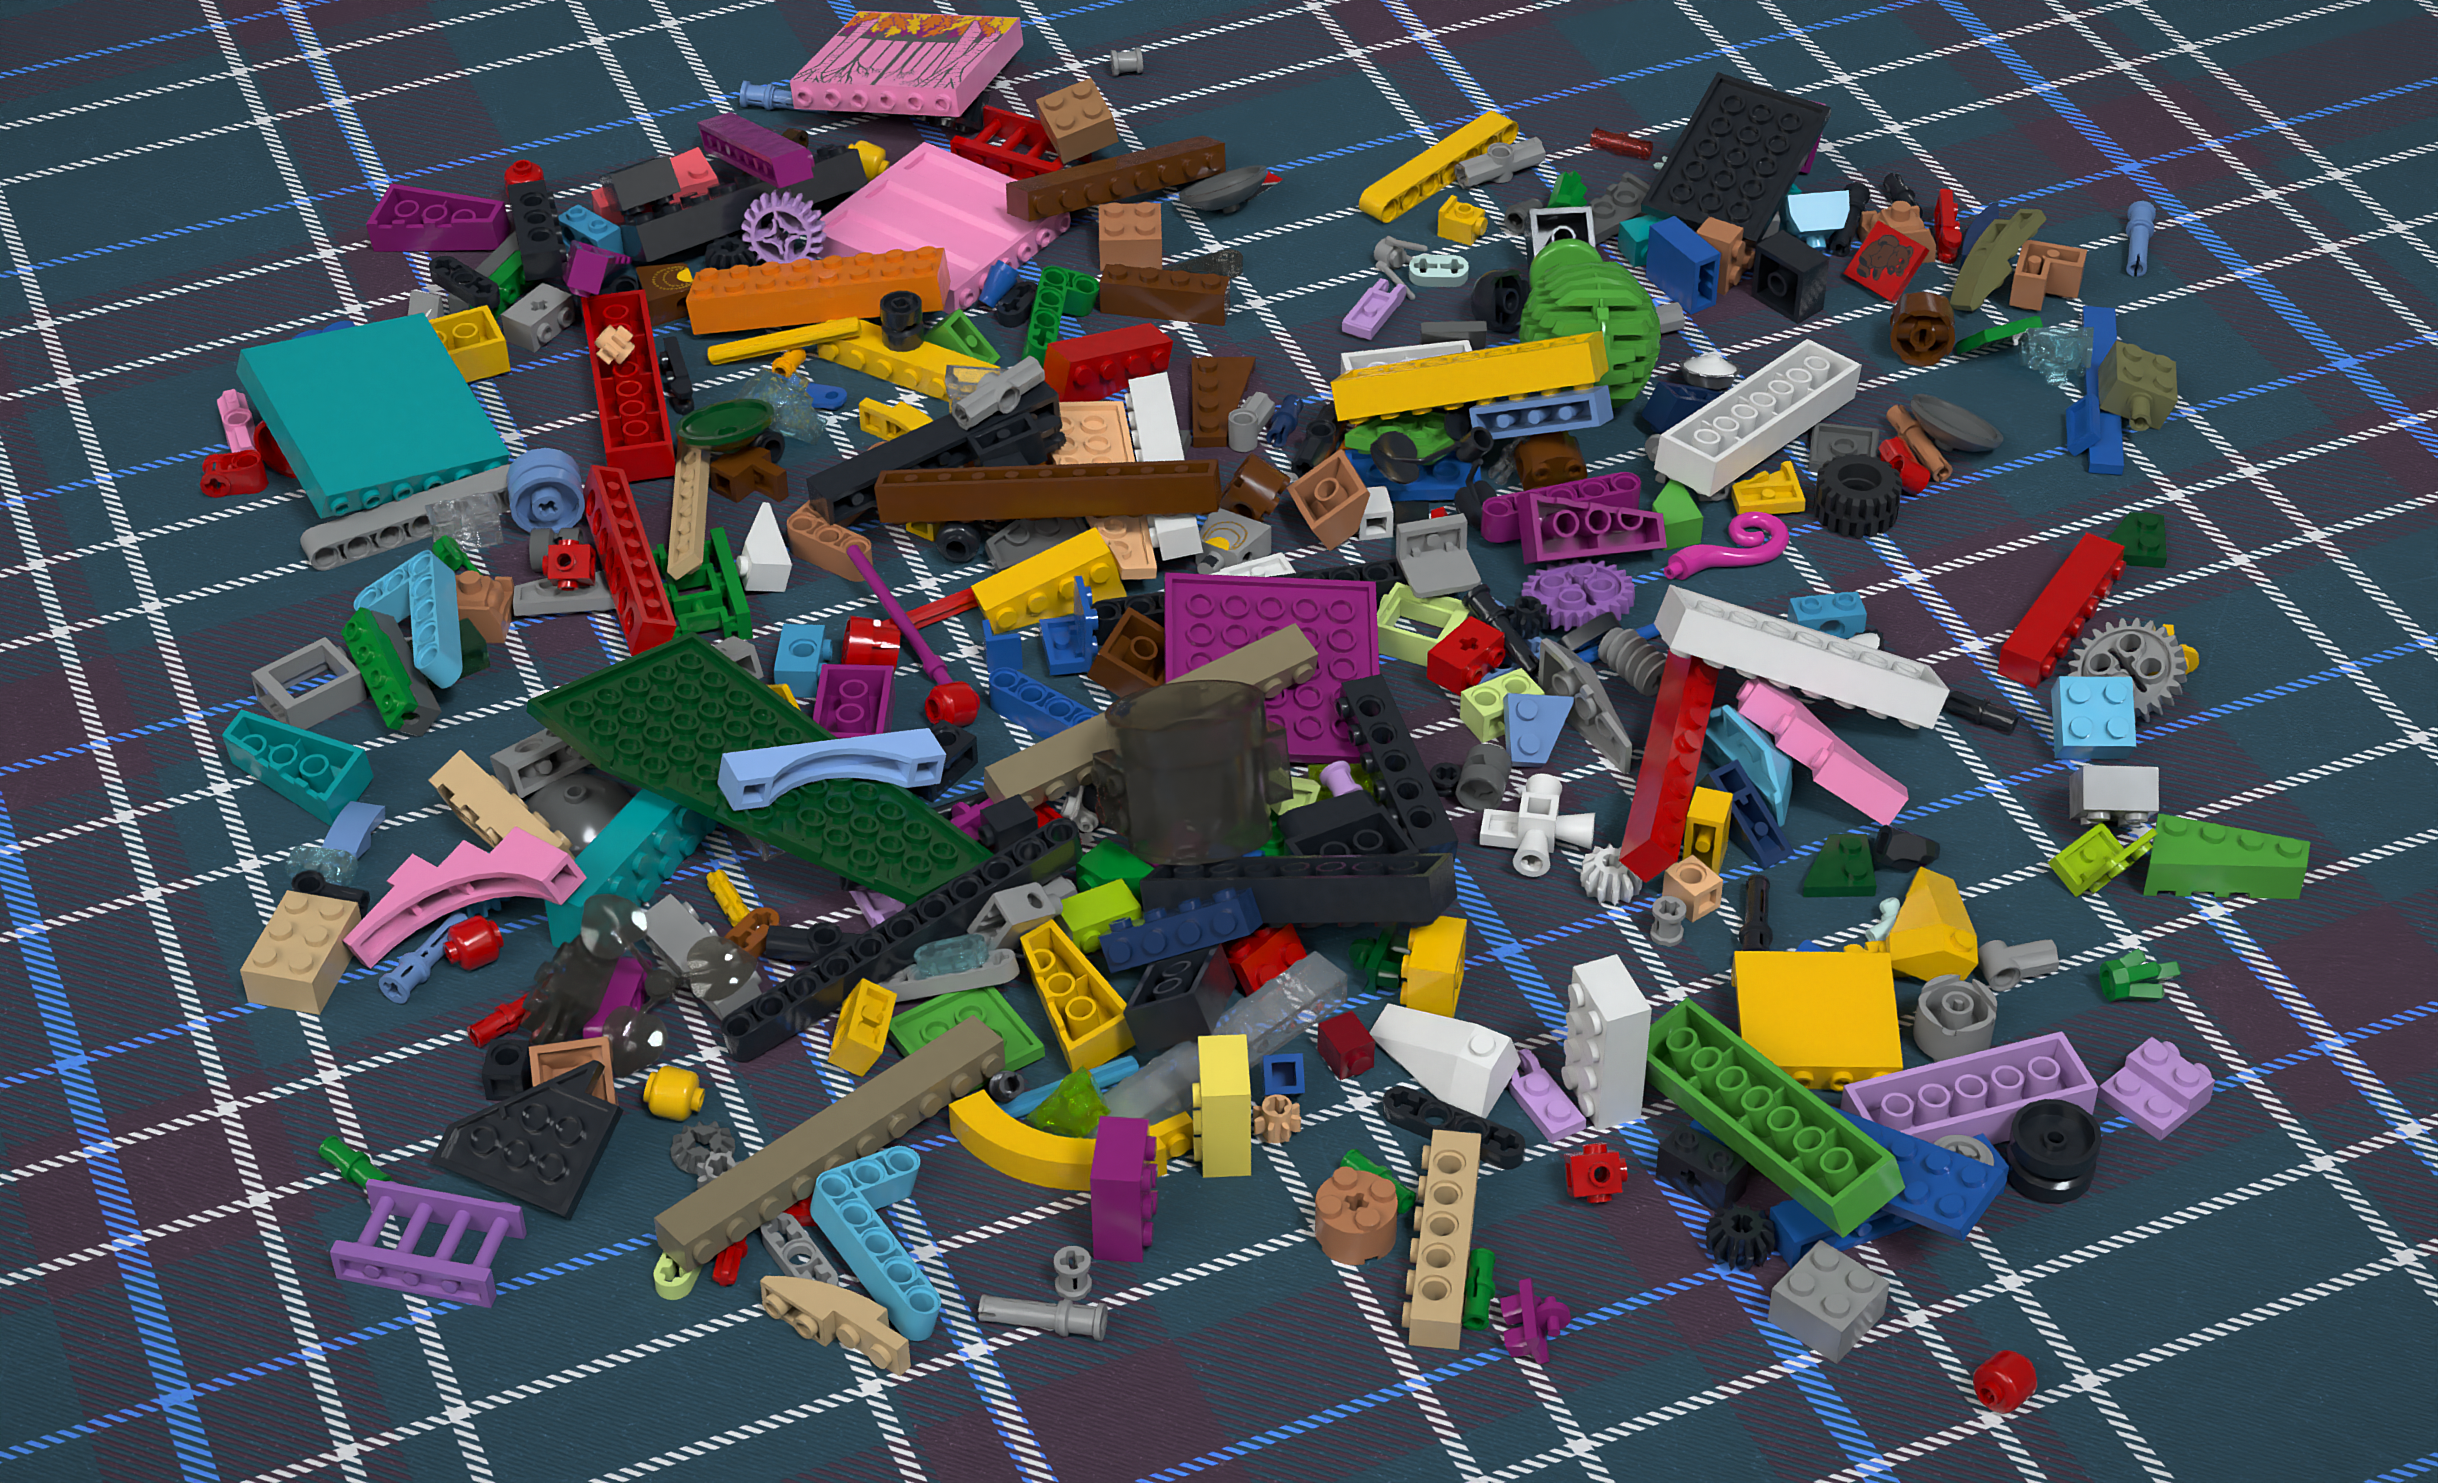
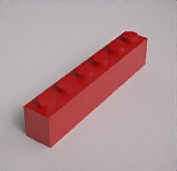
M2086 532L2001 647L1998 675L2035 689L2044 677H2051L2057 659L2066 656L2072 638H2079L2083 631L2085 620L2094 617L2099 601L2101 599L2106 600L2109 596L2113 581H2119L2122 578L2127 564L2126 561L2122 560L2125 546Z

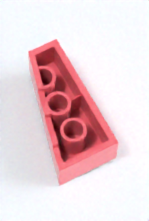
M699 147L670 158L681 189L680 192L673 194L674 200L670 201V204L681 202L679 197L691 192H697L698 194L708 192V186L718 183L716 174ZM602 187L591 192L595 214L613 224L625 221V215L621 216L620 211H610ZM649 202L644 204L645 210L641 212L643 214L653 211Z

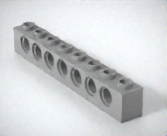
M732 636L714 645L715 648L757 679L764 677L753 644ZM547 728L489 756L497 779L505 786L508 793H515L520 799L591 763Z

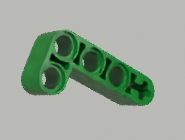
M1047 266L1042 270L1033 300L1021 361L1028 356H1032L1038 360L1043 369L1047 345L1057 340L1062 312L1081 317L1091 314L1100 289L1097 279L1088 274L1058 266Z

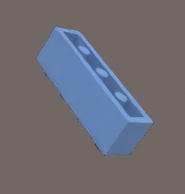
M1608 385L1577 391L1574 389L1565 390L1552 395H1528V397L1519 400H1509L1508 398L1496 399L1494 403L1475 405L1469 409L1472 428L1480 426L1487 429L1493 439L1597 427L1614 418Z

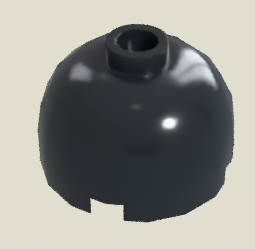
M1493 269L1481 275L1475 282L1470 296L1471 310L1477 321H1486L1487 329L1512 333L1521 327L1517 323L1521 320L1522 311L1529 297L1530 289L1527 280H1521L1518 275L1522 274L1519 270Z

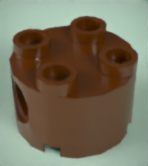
M1930 292L1904 294L1898 299V303L1893 307L1890 316V340L1893 351H1896L1905 363L1919 367L1934 365L1940 362V358L1945 355L1947 357L1955 343L1954 311L1950 306L1948 298Z
M1568 430L1529 435V441L1523 444L1522 440L1516 446L1513 454L1514 463L1523 491L1583 480L1588 477L1587 467L1578 440L1574 435L1573 437L1570 436Z
M1251 452L1233 474L1234 477L1231 482H1228L1223 489L1219 508L1262 523L1264 521L1262 514L1264 513L1269 516L1280 501V498L1275 495L1283 493L1291 478L1260 456Z

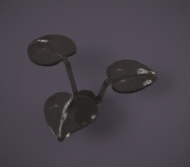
M599 894L590 896L584 904L581 934L585 946L596 957L607 960L619 958L628 948L648 975L645 980V990L651 999L640 1008L639 1012L626 1005L617 1007L606 1018L602 1029V1037L608 1036L612 1041L614 1059L612 1069L618 1077L624 1079L632 1073L654 1063L666 1049L668 1043L666 1027L659 1017L651 1014L646 1015L648 1010L656 1007L658 1004L664 1005L675 1000L679 987L683 986L687 979H691V990L698 999L711 1002L725 999L733 995L749 981L758 962L754 956L747 953L733 941L724 937L709 936L697 941L689 950L687 964L691 971L683 973L678 978H674L667 970H653L633 944L643 939L648 931L647 920L642 910L635 903L621 896Z

